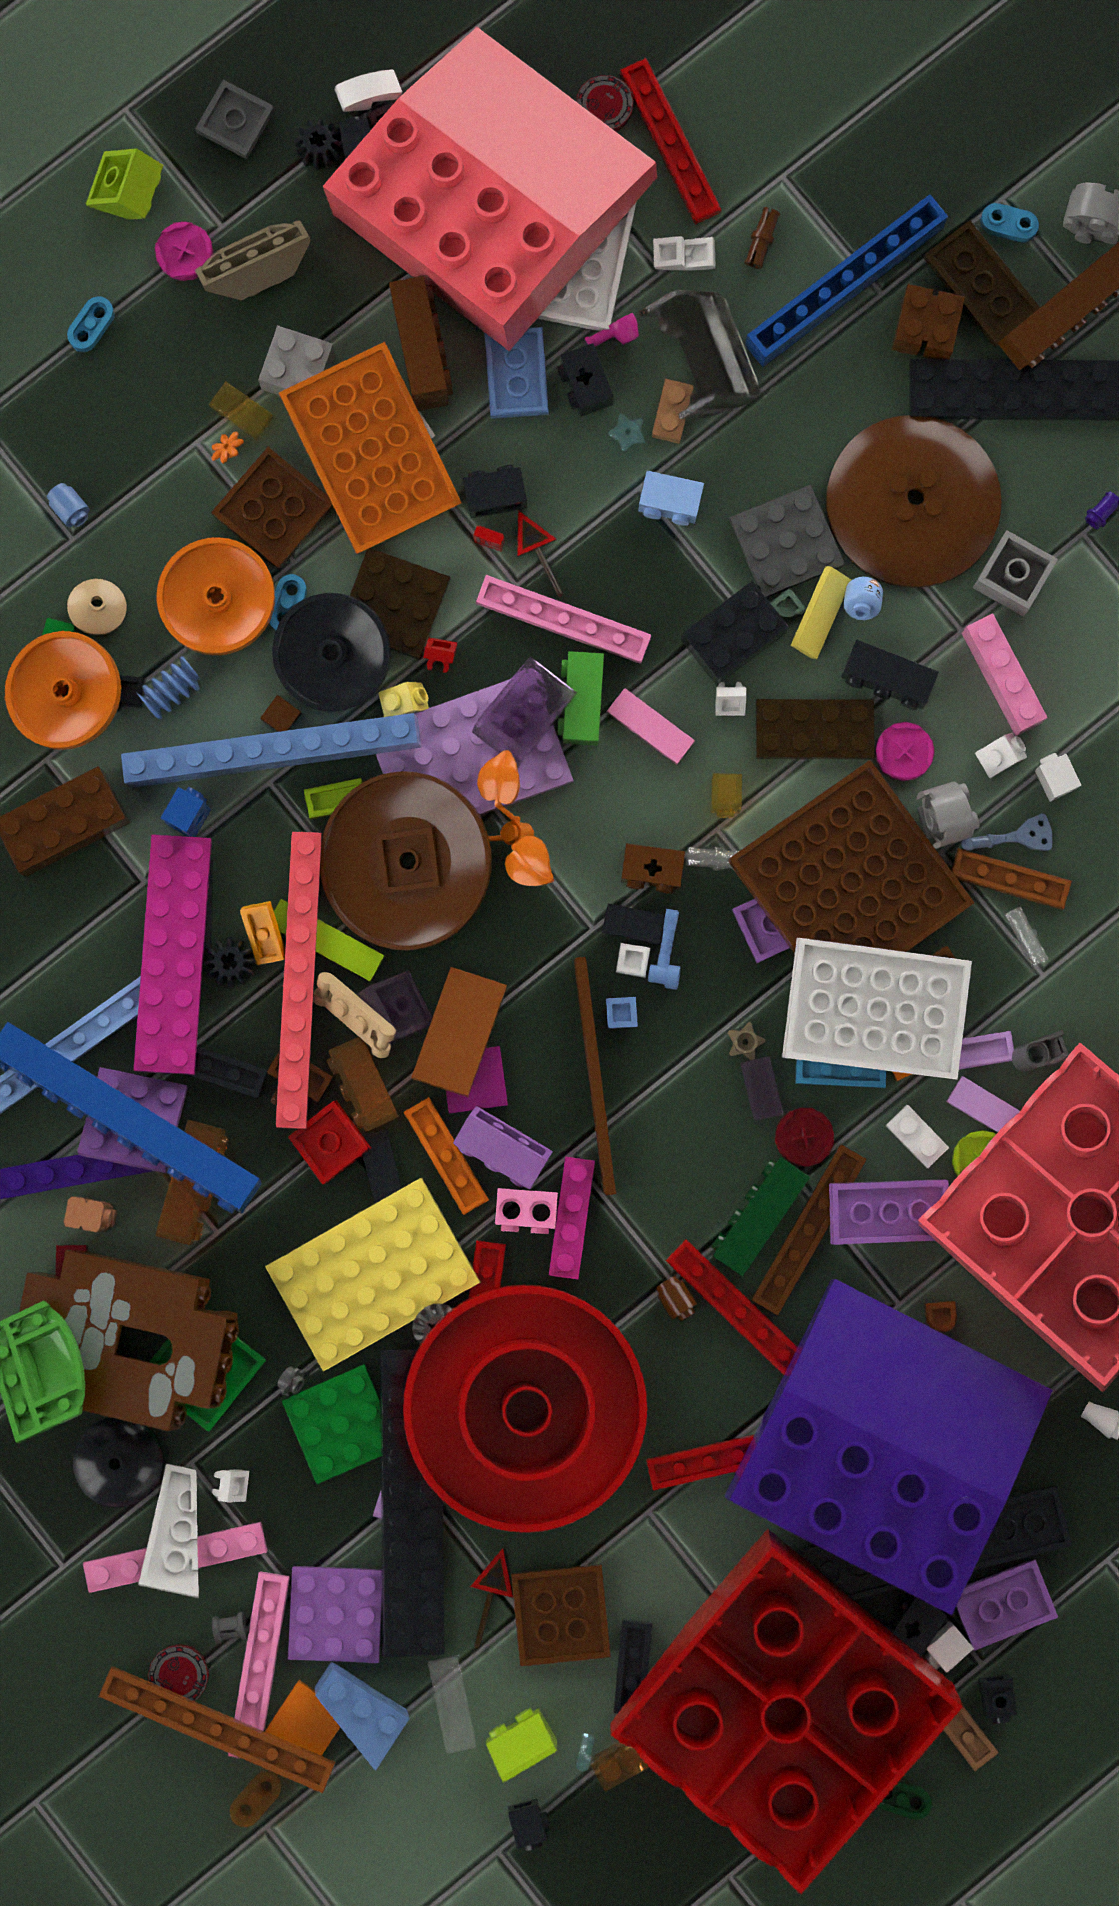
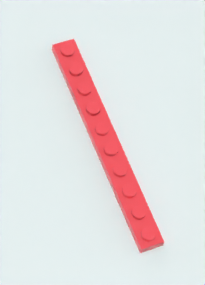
M292 832L276 1128L307 1129L322 833Z

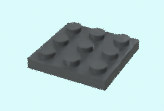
M811 485L746 510L729 519L757 587L766 598L821 576L825 566H830L837 570L845 565Z

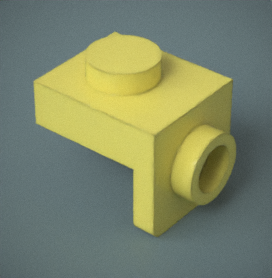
M405 682L378 692L384 717L420 712L429 708L427 703L428 694L422 683Z

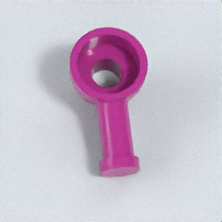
M630 313L610 324L609 330L603 329L590 337H585L588 345L593 343L596 347L615 337L622 345H625L639 337L636 317L633 313Z

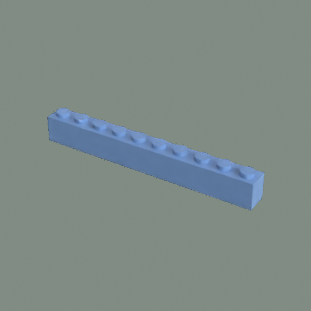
M414 713L123 753L121 754L124 783L131 788L422 747L418 718Z

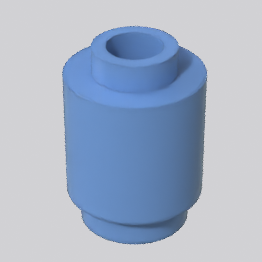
M61 483L52 488L47 494L49 506L67 527H79L88 519L89 507L71 486L67 487L65 483Z

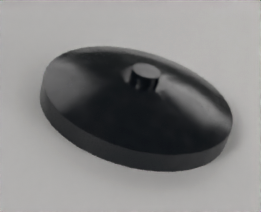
M322 593L303 599L284 615L275 632L272 656L275 671L280 682L297 701L321 711H342L360 705L379 689L389 669L391 646L382 620L366 603L346 594Z

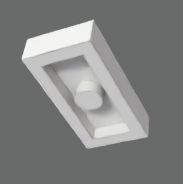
M906 1105L885 1125L926 1169L949 1149L909 1105Z

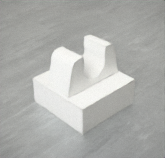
M720 682L718 687H716L715 715L745 716L746 687H743L741 682H736V687H725V683Z
M222 1470L215 1472L214 1477L221 1478L219 1489L212 1490L213 1495L218 1497V1501L246 1502L249 1471Z

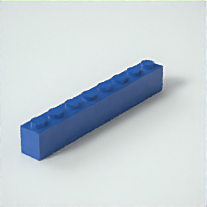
M928 195L747 334L745 346L762 367L766 366L944 229L948 215L935 199Z

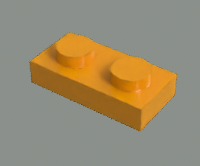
M271 901L243 906L240 909V913L256 964L261 965L284 960L285 946Z

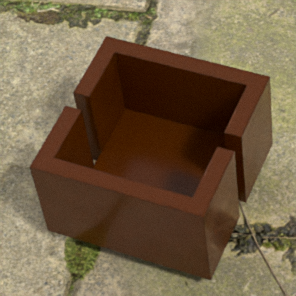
M907 284L891 350L917 356L922 342H926L927 345L924 349L923 357L929 359H950L953 353L965 296L939 291L938 295L934 296L932 295L933 289Z

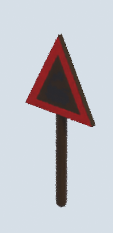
M518 510L517 557L535 550L557 596L562 597L563 593L540 547L557 539Z
M503 1548L469 1586L488 1591L474 1644L476 1649H479L494 1593L513 1598Z

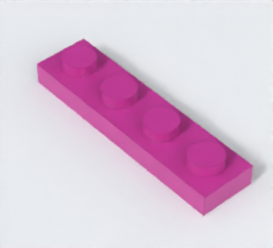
M565 1157L549 1269L550 1276L571 1279L579 1278L594 1160Z

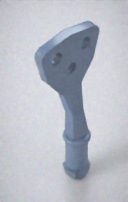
M1039 814L1026 820L1016 831L1004 835L987 834L986 836L962 840L961 846L964 850L972 851V849L992 848L994 845L1002 843H1020L1032 850L1048 851L1052 848V829L1047 816ZM1029 832H1033V837L1029 835ZM1042 839L1045 840V842H1046L1045 844H1042V842H1041Z

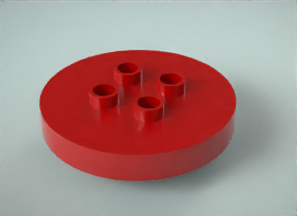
M539 1285L504 1286L479 1293L463 1301L445 1314L428 1332L412 1360L407 1375L403 1403L404 1426L410 1451L420 1473L434 1492L451 1508L479 1524L494 1529L510 1532L545 1531L573 1523L588 1515L609 1499L624 1482L639 1455L644 1439L647 1422L646 1388L643 1374L631 1346L619 1329L599 1310L584 1300L555 1288Z

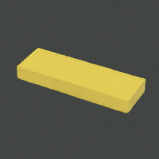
M825 566L790 646L812 659L818 658L845 597V590L851 581L850 578L833 567Z

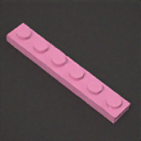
M488 575L485 576L476 600V604L639 664L643 660L651 638V634Z
M261 1522L200 1535L197 1539L198 1568L267 1552ZM147 1548L85 1561L83 1567L89 1593L139 1582Z
M260 1571L234 1719L265 1731L290 1576ZM228 1753V1756L237 1757L235 1755Z

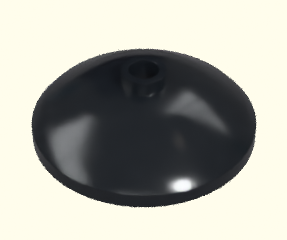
M112 1417L96 1422L83 1433L76 1445L73 1457L75 1478L83 1492L93 1501L114 1508L134 1505L149 1496L159 1483L164 1467L162 1446L155 1433L148 1426ZM112 1458H117L120 1461L119 1469L111 1467L110 1461Z

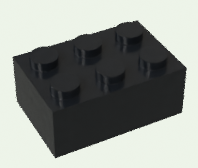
M752 580L683 632L681 641L714 684L718 686L720 682H723L784 636L789 626Z

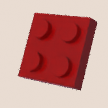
M337 1100L332 1101L308 1120L307 1129H297L288 1136L322 1185L327 1184L371 1149V1146Z

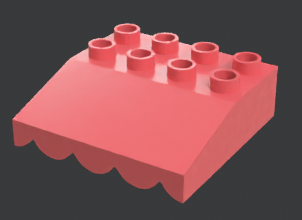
M476 27L395 101L323 185V189L335 217L411 276H424L425 285L431 284L434 294L510 351L657 178V167L653 159Z
M1079 1043L1061 1067L1049 1076L1034 1092L1021 1111L1010 1119L993 1137L981 1155L970 1163L952 1182L940 1200L919 1218L918 1223L924 1231L1011 1312L1101 1392H1104L1119 1375V1075L1084 1045Z

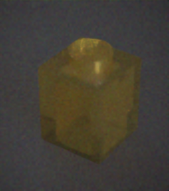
M713 773L711 776L710 813H717L719 818H734L735 813H740L742 809V774Z

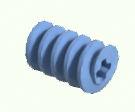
M183 656L179 657L182 667L171 663V675L162 670L161 676L163 681L161 682L153 677L151 679L153 689L143 685L144 696L138 694L153 715L160 720L163 718L160 711L161 708L169 713L172 711L170 701L177 705L181 704L179 694L187 698L191 697L188 687H192L197 691L200 690L198 684L200 677Z

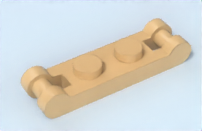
M328 972L320 973L317 979L318 989L314 991L313 1002L316 1005L326 1007L372 1047L371 1051L374 1056L379 1058L388 1057L391 1049L389 1042L394 1039L395 1028L334 975Z

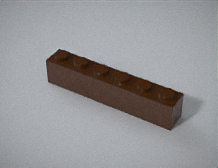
M1119 242L998 342L999 346L1018 370H1021L1026 365L1033 368L1045 358L1042 353L1048 347L1052 351L1066 340L1064 334L1071 329L1073 333L1087 323V320L1084 318L1087 314L1092 312L1096 315L1108 305L1105 300L1111 294L1115 298L1119 295Z

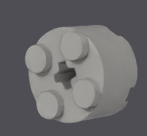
M1080 183L1076 185L1075 190L1073 189L1070 195L1063 227L1074 233L1075 240L1081 243L1088 244L1092 240H1097L1108 244H1116L1119 238V190L1115 189L1113 194L1105 191L1106 185Z
M952 781L918 793L917 800L922 799V806L917 807L919 819L928 839L934 838L937 842L932 844L934 848L944 847L971 838L974 830L979 828L978 817L974 811L971 812L968 802L970 800V793L965 783L958 784Z

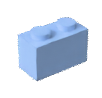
M646 471L638 511L644 512L643 515L651 519H660L662 516L671 518L672 522L678 525L687 526L689 523L695 524L704 483Z

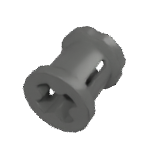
M238 1612L237 1616L221 1619L218 1616L212 1617L213 1635L216 1644H221L222 1640L239 1637L242 1640L247 1639V1626L243 1612Z

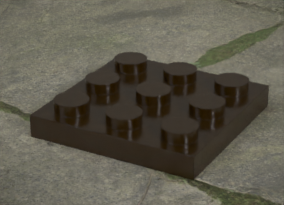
M368 548L350 596L366 603L377 613L387 630L391 650L421 660L451 578L445 574Z

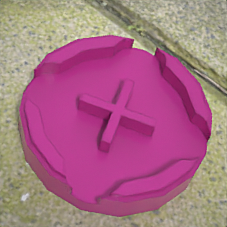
M186 221L173 223L161 232L155 245L156 260L162 271L171 278L181 281L198 278L195 270L203 266L205 261L214 254L211 239L206 231Z
M909 722L895 723L884 730L877 740L875 748L876 762L881 771L891 779L903 782L915 780L923 775L932 764L934 757L933 741L923 728L917 724Z

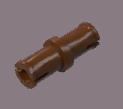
M763 207L757 229L751 235L753 241L745 259V265L753 268L755 264V269H762L768 247L774 241L772 235L781 214L779 211L772 208L771 212H769V207Z

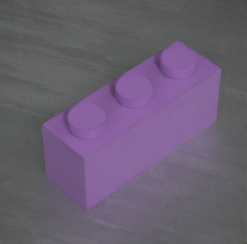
M475 1106L453 1142L463 1154L476 1157L484 1162L488 1169L503 1173L516 1186L526 1187L529 1190L553 1152L478 1106Z

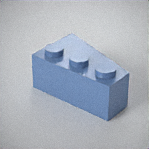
M331 1661L315 1686V1695L376 1771L408 1722V1711Z

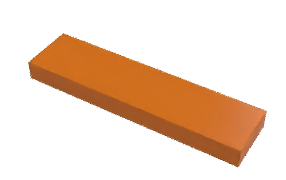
M430 1097L404 1111L405 1116L462 1214L465 1215L489 1201L462 1152L453 1144L454 1138Z

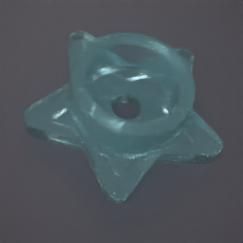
M620 414L618 416V426L610 430L608 435L618 440L622 451H626L629 446L635 443L644 444L645 439L640 432L643 419L629 420L626 416ZM630 430L631 433L626 434L625 431Z

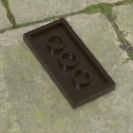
M971 220L928 251L923 257L951 294L965 296L963 309L994 347H997L1000 340L1040 308Z
M756 699V759L873 760L874 700Z

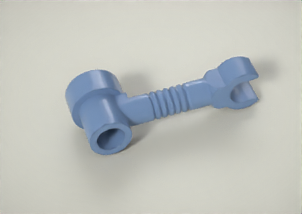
M666 909L657 965L651 964L648 982L663 984L665 988L677 990L681 966L669 965L679 912Z

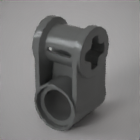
M1061 1030L1040 1037L1036 1041L1015 1048L1012 1053V1063L1015 1068L1022 1072H1028L1046 1065L1051 1066L1065 1061L1070 1053H1068L1062 1037L1064 1031ZM1028 1051L1033 1056V1062L1029 1059Z

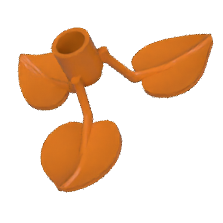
M505 750L483 765L477 779L481 796L488 801L495 800V807L511 819L510 822H507L502 827L501 835L488 836L489 841H504L506 844L512 845L513 852L507 856L505 867L513 881L527 886L546 885L554 881L546 845L540 838L534 836V830L530 824L520 822L519 816H514L501 804L513 803L518 796L520 788L516 761L509 750Z

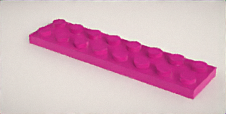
M151 835L134 1058L135 1072L195 1075L212 847L211 838Z

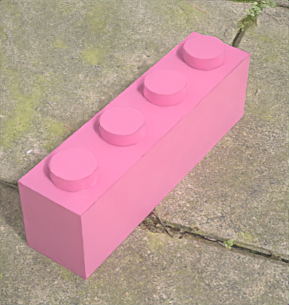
M993 613L966 626L962 635L1015 736L1042 724L1048 717Z

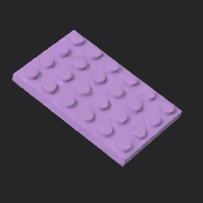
M533 671L414 713L418 718L422 748L376 754L383 774L407 771L437 777L451 784L467 797L479 815L497 810L494 804L495 800L488 801L481 796L477 784L478 774L486 762L505 750H509L512 753L517 764L520 779L518 796L511 804L573 782ZM501 803L504 807H505V806H508V805H511V804H503V803Z

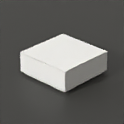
M621 943L616 973L645 978L650 948Z

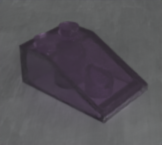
M530 656L477 719L472 733L498 753L509 750L516 761L517 768H519L577 692Z

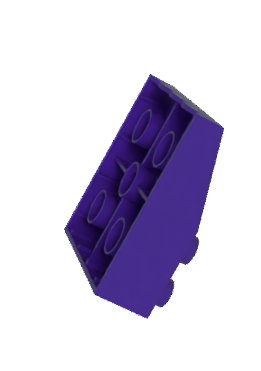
M831 1279L724 1496L729 1501L952 1615L1008 1499L1053 1390L836 1279Z

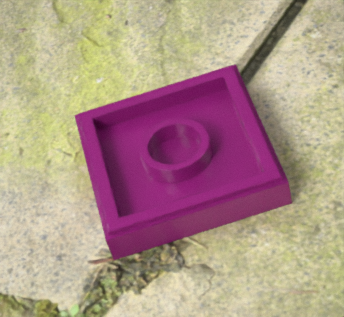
M500 1046L485 1049L469 1098L446 1091L449 1114L472 1111L475 1106L486 1109L508 1105Z

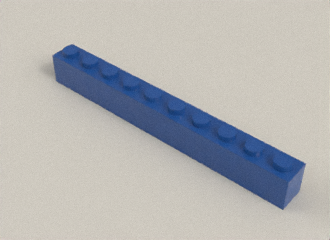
M7 1022L0 1032V1069L2 1071L13 1070L18 1074L17 1080L30 1088L34 1084L43 1089L41 1094L54 1103L61 1100L68 1105L66 1110L77 1118L88 1117L93 1121L91 1126L106 1135L110 1131L118 1136L116 1141L125 1148L132 1150L133 1147H136L144 1152L141 1157L152 1165L157 1166L160 1162L169 1168L167 1173L176 1180L182 1182L184 1178L194 1184L192 1189L207 1198L211 1194L219 1199L217 1205L231 1214L235 1210L243 1214L262 1185L258 1177L11 1023Z

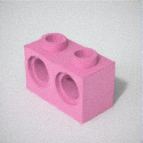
M498 1188L495 1224L501 1225V1231L519 1232V1226L531 1227V1233L549 1234V1228L555 1229L558 1193ZM512 1201L519 1205L520 1214L517 1218L508 1219L504 1216L503 1207L507 1202ZM545 1204L549 1207L550 1216L546 1221L540 1222L533 1217L532 1211L536 1205Z

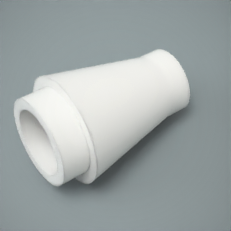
M1089 1401L1081 1417L1091 1423L1108 1439L1112 1437L1118 1440L1119 1411Z

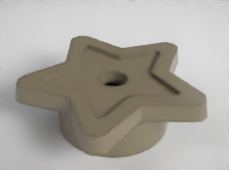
M748 1022L741 1031H728V1035L733 1041L729 1054L731 1056L744 1054L751 1061L755 1060L756 1048L765 1043L766 1040L755 1035L752 1023ZM744 1039H747V1040H748V1044H747V1045H744V1044H743L742 1041H743Z

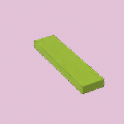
M281 899L274 910L280 933L286 935L288 902ZM318 919L316 952L371 982L385 956Z

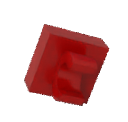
M428 638L424 651V658L428 659L427 669L432 670L434 661L437 660L441 661L444 665L443 673H447L450 664L454 661L458 642Z

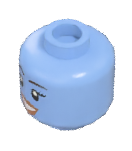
M858 577L851 580L845 590L844 609L846 613L857 620H869L876 617L881 611L883 589L881 584L870 577Z

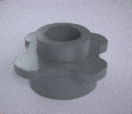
M288 1367L278 1381V1387L282 1389L281 1394L289 1397L297 1394L304 1385L305 1371Z

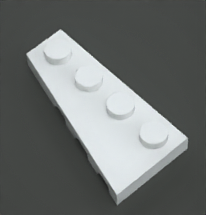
M166 1464L138 1586L198 1598L196 1470Z

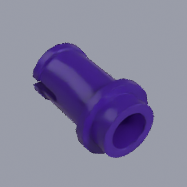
M1110 491L1106 492L1105 496L1093 509L1087 510L1086 522L1094 529L1104 527L1107 523L1106 520L1119 506V497Z

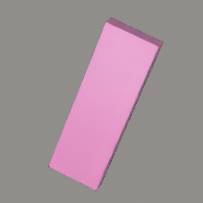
M626 688L623 689L607 710L609 715L676 765H678L695 742L694 739Z

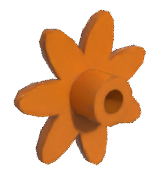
M237 431L233 432L229 438L222 434L220 438L221 443L212 445V449L215 451L211 457L212 461L220 458L222 464H224L228 458L238 456L236 448L242 445L244 440L237 439L239 435Z

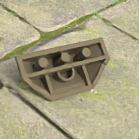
M294 221L292 224L284 223L268 226L216 251L195 272L205 291L243 300L294 276L311 239L301 221Z

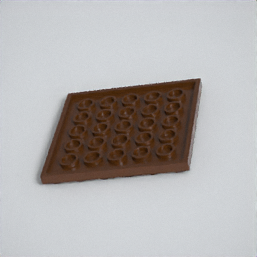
M871 760L864 763L727 860L794 954L797 938L907 952L974 904L969 894Z

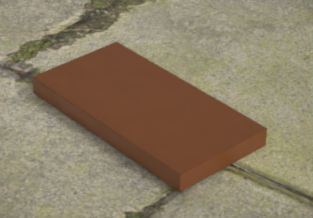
M450 967L413 1071L412 1079L469 1098L507 985Z

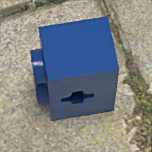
M178 787L163 812L161 819L169 827L183 835L196 837L211 809L206 804L207 799L203 797V794L191 787H188L186 791Z

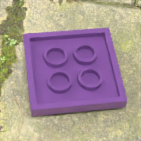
M99 1068L97 1078L178 1127L188 1089L187 1085ZM86 1117L77 1151L78 1155L162 1173L167 1172L168 1167L160 1162L157 1166H154L143 1159L141 1156L144 1152L136 1147L129 1150L116 1141L118 1136L108 1131L105 1135L92 1127L93 1121Z
M293 1566L288 1659L379 1663L382 1569Z

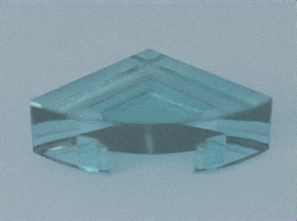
M583 1733L576 1760V1769L586 1771L589 1768L590 1755L595 1739L592 1735Z

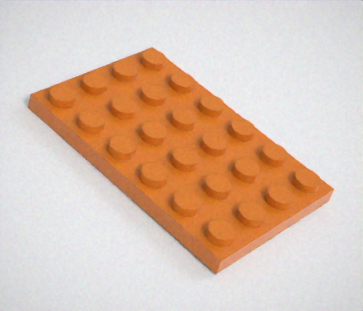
M385 342L278 393L356 554L462 503Z

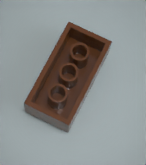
M424 276L389 282L411 395L418 411L449 405L448 396L453 395L449 369L443 370L444 367H447L443 340L437 341L442 339L437 312L431 313L436 311L432 285H425Z
M97 766L0 816V837L18 872L27 877L124 827L130 821L105 772Z

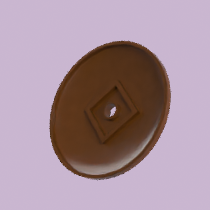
M896 416L866 428L856 435L843 449L835 462L827 486V517L830 529L840 549L861 571L876 580L898 587H931L950 581L963 574L987 550L1000 520V484L995 468L987 453L980 444L959 427L934 417ZM911 491L920 492L923 496V502L919 505L911 504L907 498L908 493Z
M407 771L381 774L361 783L351 790L337 805L328 820L322 836L320 874L326 896L332 908L343 923L354 933L381 947L396 950H414L436 945L452 937L475 915L485 897L490 881L492 865L491 847L485 825L479 813L467 797L458 789L428 774ZM408 852L414 854L416 858V864L412 869H407L403 864V857Z

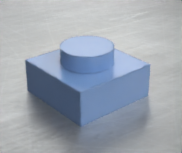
M636 997L606 999L608 1029L638 1027Z

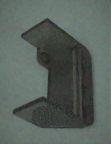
M672 290L639 311L641 317H658L661 332L672 339H679L698 390L690 395V407L678 413L680 419H707L759 398L760 387L729 306L721 294L711 291Z

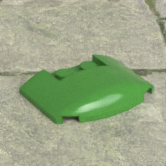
M46 1301L37 1303L0 1321V1392L16 1443H21L81 1415L83 1410L85 1375L77 1342L63 1317L52 1309L51 1305Z

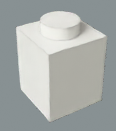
M1053 753L1041 759L1042 765L1035 769L1050 802L1077 790L1081 786L1067 754L1058 757L1056 753Z
M949 1621L936 1633L926 1648L928 1653L924 1656L936 1670L941 1666L947 1673L974 1648Z

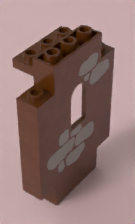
M66 1250L61 1277L43 1272H27L19 1312L37 1303L46 1301L66 1321L77 1342L83 1362L85 1375L83 1411L172 1431L180 1429L186 1420L187 1408L185 1403L211 1409L220 1407V1403L225 1399L227 1391L225 1378L226 1373L230 1371L232 1366L231 1348L232 1343L235 1342L238 1336L237 1313L231 1311L215 1312L204 1309L211 1296L210 1279L82 1250ZM122 1325L166 1336L173 1346L171 1358L165 1364L159 1365L116 1355Z

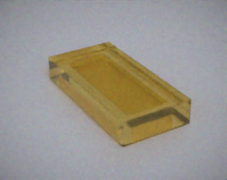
M228 382L223 384L209 403L210 408L256 440L274 417L272 413Z

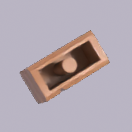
M71 1196L68 1199L64 1224L66 1227L106 1232L109 1230V1227H114L117 1210H113L111 1202Z

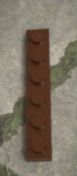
M842 1144L839 1145L753 1295L752 1301L776 1315L779 1314L830 1225L829 1183H854L867 1160L866 1158Z

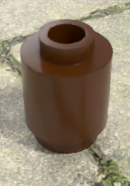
M676 1275L655 1288L659 1293L657 1295L658 1299L672 1320L678 1317L680 1322L696 1313L693 1307L697 1305V1302L682 1280L679 1281Z

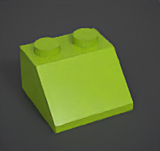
M137 148L104 151L86 205L126 219H145L151 209V200L155 188L161 180L160 174L163 164Z
M528 1708L516 1715V1721L506 1727L503 1723L489 1731L490 1737L486 1739V1746L503 1783L557 1751V1739L539 1708L534 1711Z

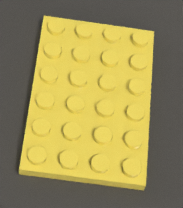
M423 1178L405 1186L265 1266L323 1372L415 1320L417 1314L425 1307L432 1304H443L480 1283L479 1278Z

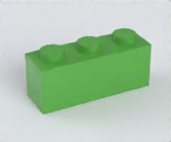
M568 651V660H562L561 677L567 678L566 689H560L559 706L565 707L564 718H558V735L563 736V744L598 746L603 653Z

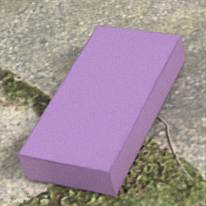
M1011 1031L962 1039L959 1070L1012 1061L1014 1046Z

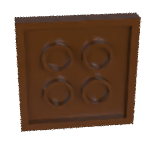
M267 447L211 513L251 548L280 570L330 512L333 505L328 495L271 448Z
M602 1564L511 1573L520 1667L611 1657Z

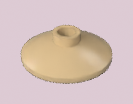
M90 579L80 583L72 590L68 598L67 610L72 623L82 632L90 635H105L116 630L122 624L126 615L127 605L123 593L116 585L103 579ZM98 599L103 604L100 607H95L91 604L92 601Z

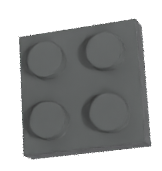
M223 80L195 130L197 134L248 159L275 109L273 105Z

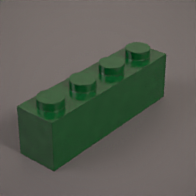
M778 1157L776 1161L773 1159L769 1160L761 1172L765 1176L759 1186L755 1183L752 1185L744 1197L748 1202L741 1211L737 1208L727 1223L732 1226L726 1235L720 1233L711 1245V1248L715 1250L711 1256L742 1277L810 1179L807 1174L782 1157Z

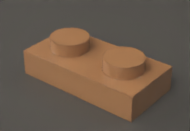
M665 379L652 432L653 438L680 444L694 385Z

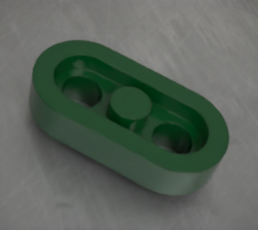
M899 1781L891 1790V1795L885 1797L877 1807L910 1819L920 1820L930 1813L932 1801L929 1794L923 1788ZM913 1797L920 1798V1804L916 1807L910 1805V1800Z

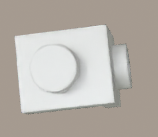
M1014 733L1000 737L975 753L989 778L1027 758L1025 754L1026 747L1020 737L1015 736Z

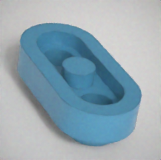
M999 203L988 205L980 218L981 227L986 233L1022 243L1032 240L1039 228L1038 219L1032 212ZM992 214H999L1001 220H994ZM1026 221L1029 224V227H1021L1020 222Z
M93 297L89 299L70 325L67 337L75 350L80 352L92 350L112 323L115 313L111 303L106 298ZM98 311L105 312L102 318L95 317ZM82 334L89 335L86 341H79V337Z
M286 575L277 584L275 607L269 622L275 631L280 623L278 621L279 616L286 614L295 604L306 598V584L298 575ZM290 587L298 589V592L293 596L287 594Z

